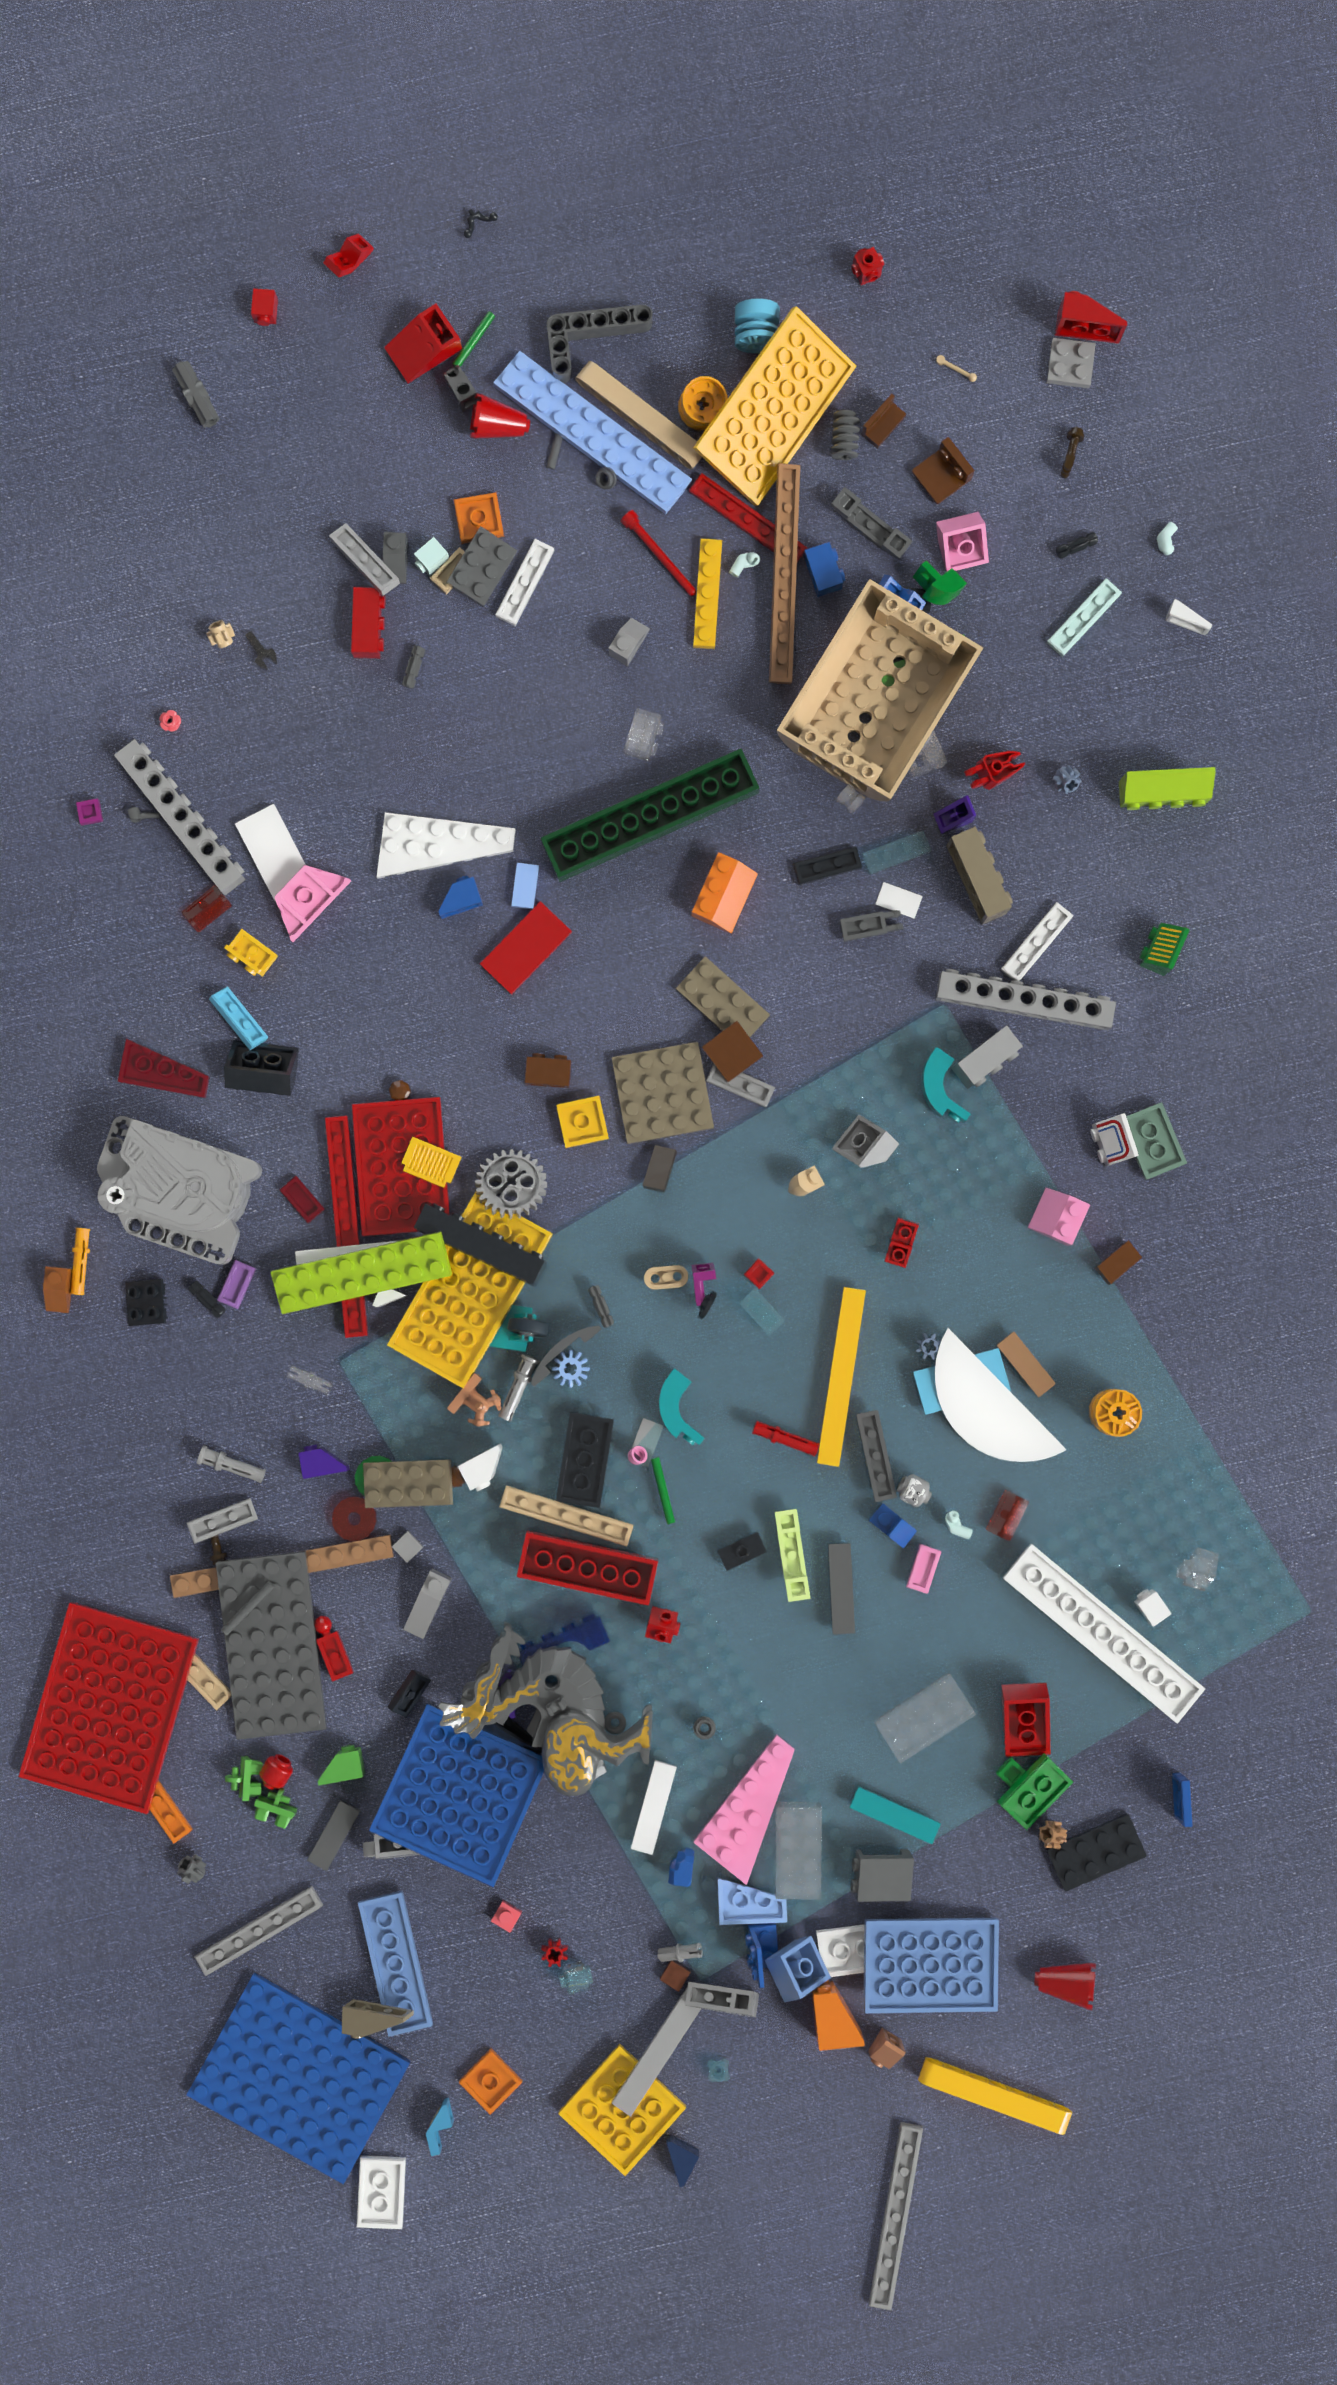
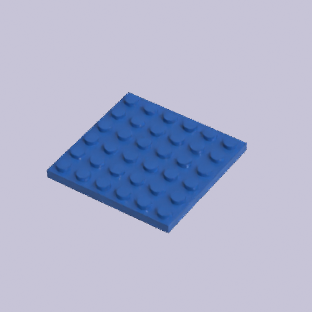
M427 1704L369 1832L494 1888L544 1773L542 1756L483 1730L474 1739L466 1732L455 1734L452 1726H440L443 1711Z

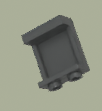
M900 1849L899 1855H863L861 1850H856V1856L852 1858L854 1879L850 1881L851 1893H854L858 1902L911 1901L914 1858L909 1849Z

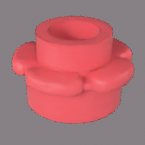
M173 710L162 713L159 718L161 721L160 726L165 731L173 732L181 724L180 716Z

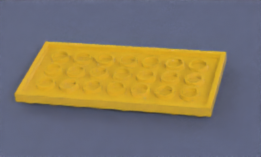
M797 306L792 307L693 449L754 506H758L777 480V465L779 463H789L854 371L856 365Z
M476 1192L474 1193L462 1214V1217L465 1218L463 1222L469 1225L472 1222L483 1226V1231L490 1235L492 1231L504 1237L503 1241L509 1244L512 1241L524 1246V1251L531 1254L533 1250L542 1255L553 1235L551 1232L522 1216L519 1219L516 1214H513L512 1219H509L506 1213L503 1218H500L499 1211L492 1215V1207L485 1210L484 1205L486 1202L480 1203L479 1197L481 1195H476ZM445 1244L452 1275L422 1283L387 1346L464 1389L525 1282Z

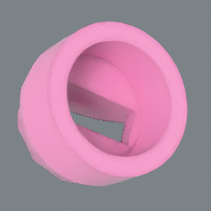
M636 1446L629 1450L627 1454L628 1460L633 1465L642 1464L647 1459V1452L643 1447Z

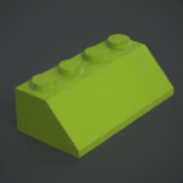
M1215 767L1126 772L1119 781L1120 807H1127V810H1138L1140 806H1149V809L1162 808V805H1170L1171 808L1184 807V804H1192L1193 807L1205 806L1212 799L1216 769Z

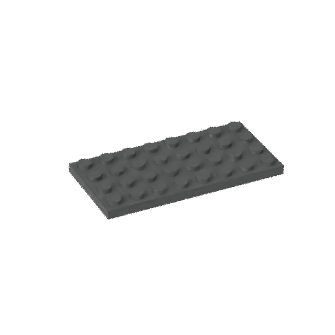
M306 1551L217 1561L216 1570L223 1626L268 1581L275 1586L228 1635L224 1634L237 1740L325 1730L327 1724Z

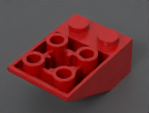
M437 303L418 314L384 349L409 384L462 350L459 336Z

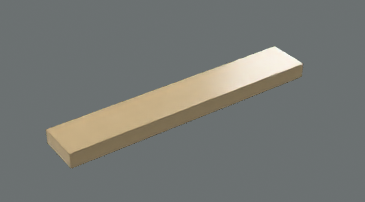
M507 1485L499 1506L500 1508L626 1547L634 1526L624 1521Z

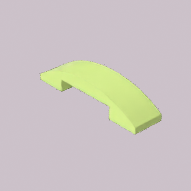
M797 1509L775 1512L788 1602L811 1599Z

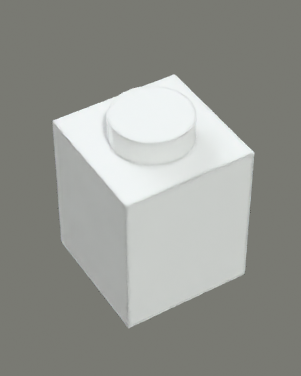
M1153 1589L1142 1591L1137 1595L1138 1599L1134 1601L1146 1621L1153 1627L1172 1614L1158 1593Z

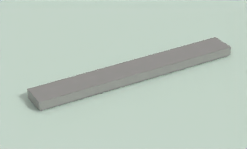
M900 2122L868 2303L870 2307L892 2310L923 2126Z

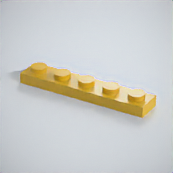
M700 540L693 648L715 649L722 540Z

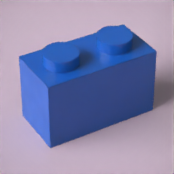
M830 542L806 549L804 551V560L817 597L842 590L845 575L843 569L838 568L836 562L838 561V554L835 548H831Z

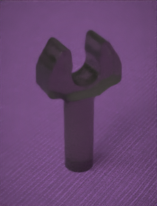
M252 631L248 632L245 637L258 654L255 659L256 664L259 668L268 671L264 659L270 657L277 664L275 651L272 648L269 650L264 649Z

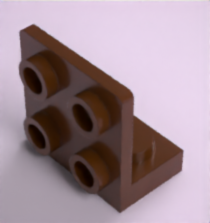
M949 437L941 442L938 451L912 469V474L937 505L971 481L975 472Z

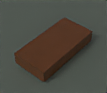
M1128 1240L1097 1265L1095 1269L1107 1285H1111L1136 1264L1142 1256Z

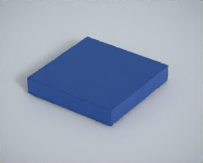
M1173 1773L1174 1818L1184 1827H1193L1190 1780L1181 1773Z

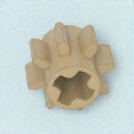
M219 620L209 626L210 632L206 634L212 646L217 644L218 648H224L233 642L231 637L235 636L230 623L225 625L223 620Z

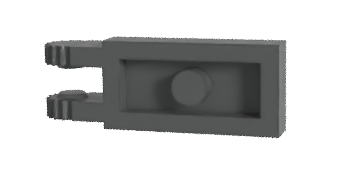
M900 910L885 913L881 911L840 919L843 941L847 942L887 934V932L904 929L903 924L897 923L886 926L885 919L901 916Z

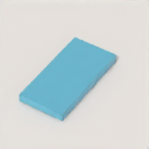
M999 1348L974 1354L1011 1391ZM935 1366L914 1371L913 1376L924 1414L927 1415L941 1411L942 1408L935 1385Z

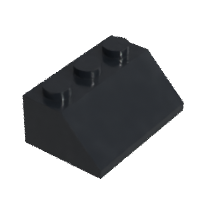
M233 1040L224 1066L225 1088L291 1096L295 1084L299 1048L261 1043L249 1050L243 1041Z

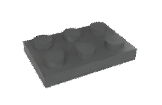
M480 526L446 583L478 605L484 607L517 553V550Z

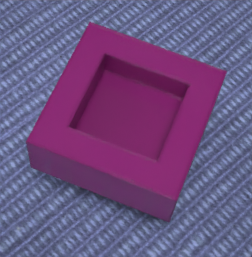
M98 798L76 802L79 822L82 826L103 822L100 800Z

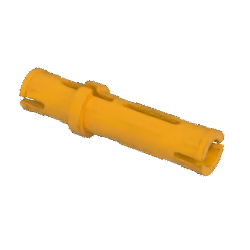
M75 1228V1245L72 1247L74 1256L70 1294L84 1295L87 1253H90V1249H88L90 1229Z

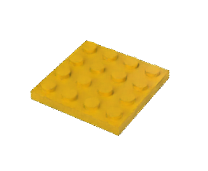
M619 2044L559 2110L558 2114L626 2176L686 2109V2105L657 2078L631 2117L611 2103L638 2062L631 2053Z

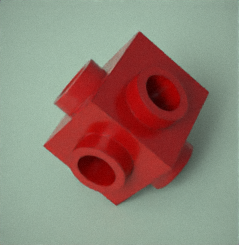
M874 247L869 249L863 248L854 255L851 269L861 286L881 277L884 260Z
M652 1606L645 1637L671 1644L673 1635L678 1636L680 1622H677L678 1612Z

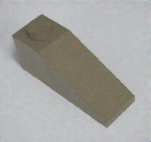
M353 1999L344 2005L342 2009V2034L350 2035L351 2038L355 2039L362 2038L404 2023L414 2015V2010Z

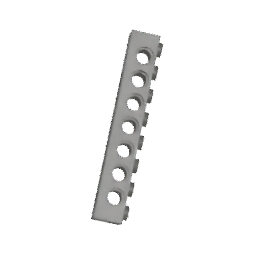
M134 739L114 754V756L224 895H227L246 880L242 875L245 871L237 861L233 864L228 858L231 853L224 844L221 846L217 844L215 840L218 837L210 827L206 830L202 824L205 820L197 810L192 812L188 807L191 802L184 793L181 795L177 793L175 789L178 786L170 776L166 778L162 774V771L165 769L158 760H151L148 756L151 751L143 742L139 744ZM146 761L145 768L138 770V763ZM160 778L157 786L152 787L150 785L152 779ZM167 795H173L172 802L165 804L164 798ZM180 812H186V818L182 821H178V814ZM193 829H200L199 836L196 838L190 837ZM213 846V852L209 855H204L205 847ZM220 863H227L225 871L217 872V866Z
M946 969L945 972L942 971L939 975L935 998L937 1001L1107 1031L1112 1028L1116 1002L1110 1001V997L1097 996V998H1091L1088 993L1076 992L1075 995L1068 994L1067 990L1061 988H1054V991L1046 990L1045 986L1033 984L1032 987L1023 986L1024 982L1012 980L1011 983L1002 982V978L998 977L983 979L980 978L981 975L976 973H967L966 976L959 974V971L953 969ZM962 982L966 986V991L963 993L958 992L955 984ZM984 986L988 991L987 996H980L977 993V987ZM1000 990H1006L1009 993L1008 1000H1002L999 997ZM1021 994H1028L1030 996V1004H1024L1021 1001ZM1047 997L1051 999V1008H1046L1043 1006V998ZM1064 1002H1071L1074 1005V1011H1066ZM1087 1005H1092L1095 1008L1096 1013L1094 1016L1087 1014Z

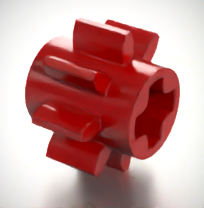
M549 1938V1945H542L541 1950L546 1953L542 1955L541 1959H547L549 1962L548 1967H551L552 1964H557L558 1967H561V1960L568 1959V1955L563 1953L568 1949V1945L563 1946L561 1938L557 1941H552ZM551 1949H554L556 1952L559 1951L558 1956H555L554 1953L551 1954Z

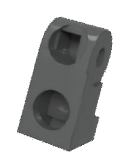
M459 365L443 373L444 379L462 412L477 404V401H479V399H475L477 392Z

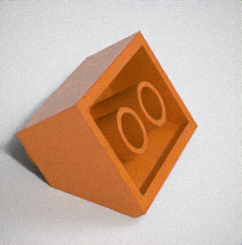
M718 852L694 905L691 917L732 934L758 874L740 861Z

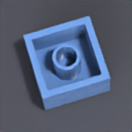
M812 1936L795 1939L765 1959L784 2003L803 1998L831 1978Z

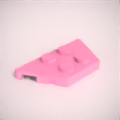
M304 865L274 896L292 942L301 935L351 882L349 878Z

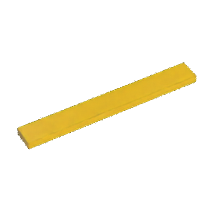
M843 1287L817 1457L818 1464L837 1467L840 1464L866 1290Z

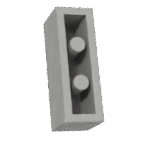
M1005 1026L951 1069L967 1089L973 1085L977 1088L987 1080L984 1076L988 1073L994 1075L1003 1068L1002 1062L1005 1060L1011 1062L1019 1055L1017 1051L1023 1046L1009 1027Z

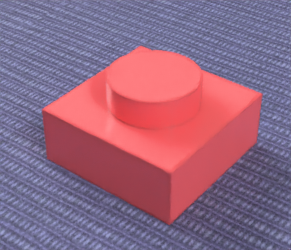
M502 1900L491 1922L510 1933L522 1911Z

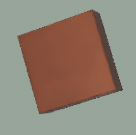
M673 1960L666 1966L660 1976V1980L679 1992L691 1970Z

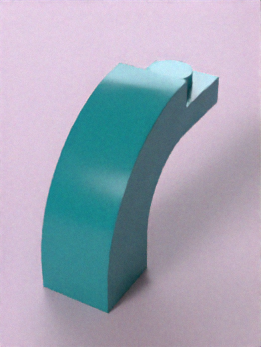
M936 1047L927 1059L922 1071L921 1085L924 1098L931 1110L939 1117L943 1116L947 1111L950 1119L956 1123L960 1121L964 1123L971 1114L953 1102L945 1093L943 1086L945 1073L955 1059Z
M674 1368L666 1378L660 1392L659 1408L662 1420L668 1431L675 1438L683 1432L685 1434L683 1438L691 1445H694L695 1442L700 1445L705 1437L688 1425L679 1412L680 1398L692 1382Z

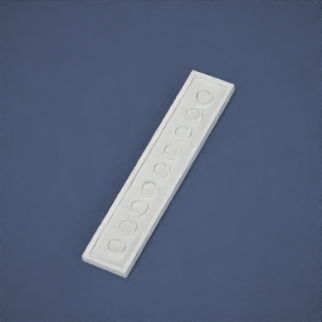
M1031 1543L1002 1577L1174 1722L1178 1723L1205 1690L1202 1685Z

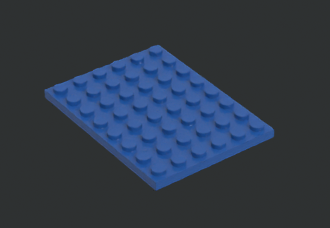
M254 1973L186 2096L344 2185L411 2061L368 2036L355 2039L351 2038L350 2035L342 2034L341 2021Z

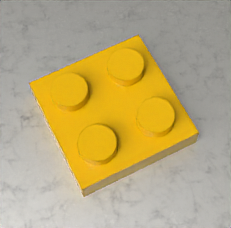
M600 1096L556 1105L565 1148L609 1139Z

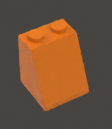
M827 1980L812 1991V2001L819 2051L865 2046L861 2028L835 1983Z

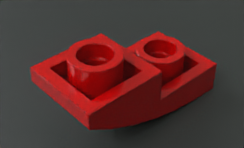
M900 1217L897 1218L884 1262L906 1268L919 1223Z

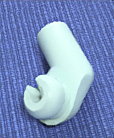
M1169 522L1157 536L1158 548L1164 555H1170L1174 551L1171 536L1178 528L1173 522Z
M754 552L740 554L729 573L738 578L743 568L754 567L759 564V555Z
M957 1511L948 1512L945 1516V1522L949 1532L969 1540L973 1529L961 1525L960 1515Z

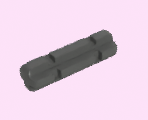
M416 645L412 648V657L410 656L405 674L407 675L402 680V685L413 689L415 686V677H418L422 664L420 659L425 654V649Z
M598 1285L590 1287L588 1292L590 1297L594 1299L592 1301L598 1316H601L603 1327L612 1326L614 1320L612 1315H609L610 1311L604 1296H601L600 1287Z

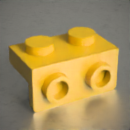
M243 929L240 930L229 946L226 944L224 947L228 951L227 956L236 963L240 960L246 964L244 969L253 976L258 973L263 977L278 957L277 954Z

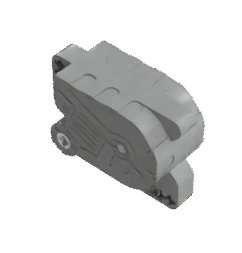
M119 1116L114 1119L97 1165V1172L102 1180L97 1197L103 1209L110 1213L118 1214L124 1229L130 1235L215 1264L224 1265L229 1263L233 1257L240 1237V1231L236 1222L245 1212L244 1210L250 1198V1183L260 1178L262 1167L251 1159L126 1116ZM121 1124L128 1125V1129L123 1130L122 1128H120ZM117 1135L123 1136V1137H125V1140H123V1139H121V1138H118V1137H116V1136H117ZM120 1142L122 1146L121 1151L114 1154L112 1150L113 1145ZM138 1219L141 1222V1228L135 1232L132 1229V1223ZM156 1227L162 1229V1235L158 1239H155L153 1236V1230ZM177 1234L183 1236V1243L180 1246L174 1244V1237ZM202 1241L204 1250L198 1254L195 1251V1244ZM211 1249L222 1251L225 1257L219 1259L218 1255L210 1253Z

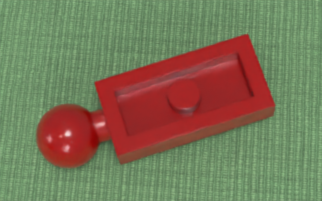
M317 1617L314 1621V1627L323 1637L316 1639L332 1682L353 1674V1667L338 1630L330 1632L332 1622L329 1617Z

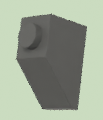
M384 532L383 563L399 578L400 584H407L408 538L406 533Z

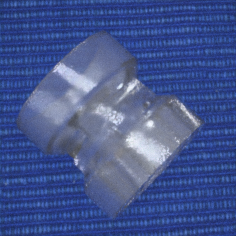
M848 784L835 801L840 805L844 804L847 807V811L854 814L866 797L861 793L858 794L855 788Z

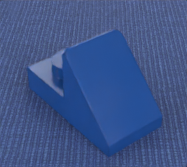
M883 1503L869 1518L872 1524L902 1548L907 1545L917 1532V1530Z

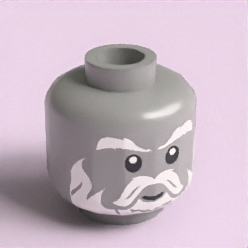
M911 1474L908 1477L904 1476L897 1487L899 1498L913 1507H919L922 1503L927 1504L932 1495V1492L929 1491V1482L915 1474Z

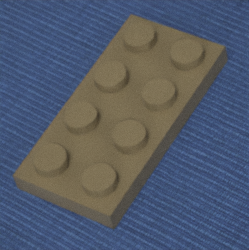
M706 956L676 988L685 999L721 1031H724L734 1022L738 1021L748 1036L751 1037L770 1016L766 1010Z
M451 1459L363 1463L365 1508L453 1504Z

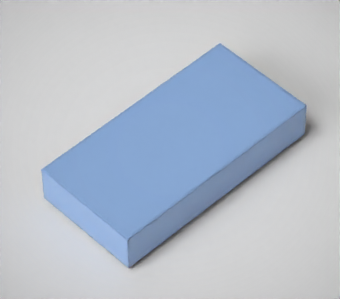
M517 863L512 907L534 908L539 865Z

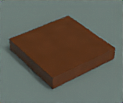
M738 1021L702 1046L727 1082H730L763 1057Z

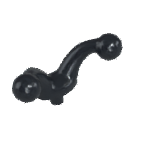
M470 209L468 212L471 216L467 218L469 229L464 231L465 238L472 236L475 219L491 222L496 221L498 215L492 212L490 217H486L480 211L474 213Z

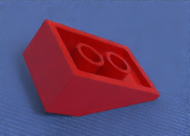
M1078 291L1065 292L1058 309L1055 336L1119 344L1127 327V321L1088 295L1081 294Z
M1047 1683L1001 1685L1005 1757L1043 1755V1753L1051 1755L1050 1698Z

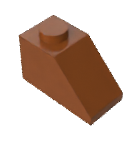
M45 1266L43 1293L46 1311L69 1313L72 1269Z

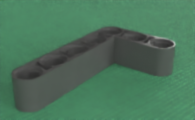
M633 305L551 315L547 320V332L552 375L563 383H567L572 377L568 341L647 332L651 329L653 323L651 308L647 305ZM640 316H646L648 318L646 321L638 320ZM620 318L626 320V322L622 324L616 321ZM597 321L605 322L602 326L595 325ZM576 323L583 324V327L575 328L574 325ZM556 325L562 327V329L558 331L552 330V328ZM558 346L564 348L561 352H557L554 349ZM564 367L567 369V371H565L564 373L557 372V369Z

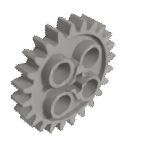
M511 1149L510 1154L506 1155L505 1151L502 1150V1156L499 1157L493 1153V1161L486 1158L487 1166L480 1165L482 1172L476 1173L479 1179L475 1181V1186L478 1187L476 1195H481L479 1197L480 1203L486 1202L484 1205L485 1210L492 1207V1215L499 1211L500 1218H503L506 1213L509 1219H512L513 1214H516L520 1219L521 1212L524 1211L526 1215H529V1208L536 1211V1203L542 1204L541 1196H546V1190H544V1188H547V1182L544 1181L546 1173H541L543 1166H537V1159L530 1161V1154L522 1157V1150H520L517 1155H514V1151ZM509 1167H515L517 1169L515 1172L512 1173L506 1171V1169ZM493 1181H498L501 1183L497 1187H493L490 1185ZM524 1182L532 1183L530 1187H524L521 1184ZM514 1196L516 1200L510 1202L506 1200V1197Z

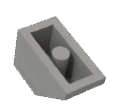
M630 618L611 643L609 656L628 666L650 631V628Z

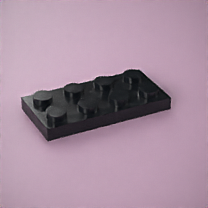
M570 1412L556 1501L600 1508L614 1419Z
M1128 1813L1066 1839L1067 1842L1060 1844V1849L1046 1848L1064 1892L1147 1857Z

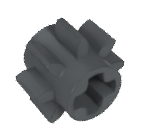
M197 1854L193 1857L187 1855L179 1862L177 1874L187 1884L191 1880L197 1883L205 1875L206 1864Z

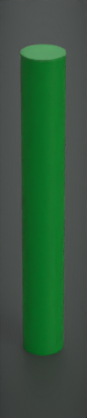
M487 312L452 363L454 367L457 365L462 366L495 318L492 312Z
M652 1458L651 1463L666 1524L675 1523L660 1458Z

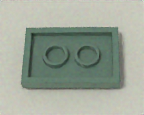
M1162 1102L1126 1116L1139 1154L1135 1158L1144 1180L1187 1164Z

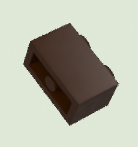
M533 1053L532 1057H527L525 1084L530 1086L570 1088L572 1062L567 1060V1056L554 1055L553 1059L545 1058V1054Z

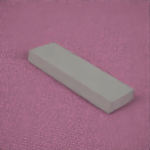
M713 1064L706 1080L710 1084L765 1108L775 1087L744 1073H740L730 1082H727L715 1064Z
M251 1498L189 1521L186 1524L192 1540L196 1544L255 1521L258 1517Z

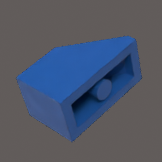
M460 877L456 879V883L451 885L438 911L441 919L483 906L474 877Z

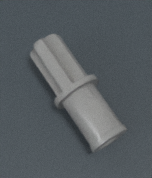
M678 1943L673 1947L659 1948L657 1957L661 1962L673 1960L683 1962L684 1959L701 1958L703 1950H698V1948H702V1945L700 1943L689 1945Z

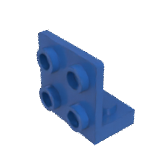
M775 1923L748 1925V1934H745L746 1947L750 1951V1954L747 1955L748 1968H751L753 1981L757 1980L759 1988H764L763 1968H767L765 1959L778 1951Z

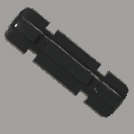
M1095 532L1086 534L1085 537L1082 536L1067 542L1066 545L1062 544L1056 548L1057 556L1062 559L1067 557L1069 553L1072 555L1086 549L1088 546L1096 545L1098 537Z
M198 1281L193 1282L189 1286L188 1291L193 1296L196 1294V1299L207 1310L211 1309V1314L215 1318L221 1317L226 1309L221 1304L218 1305V1301L206 1289L203 1290V1286Z

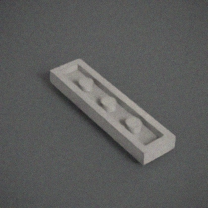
M347 523L329 535L331 542L382 596L400 584L399 578Z

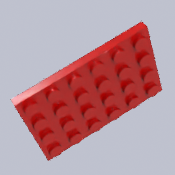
M432 1097L352 1104L362 1236L419 1232L414 1229V1226L425 1204L432 1206L435 1203L445 1209L444 1213L450 1215L448 1183L446 1182L444 1188L404 1172L405 1165L402 1164L412 1137L445 1150L441 1098Z

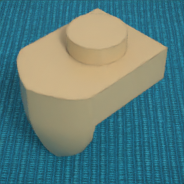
M815 1165L798 1173L790 1180L788 1187L790 1194L805 1196L825 1185Z

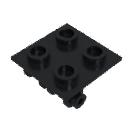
M163 1279L125 1282L128 1326L166 1323L168 1317L164 1306H167V1303H164V1299H167V1297H163L166 1286Z

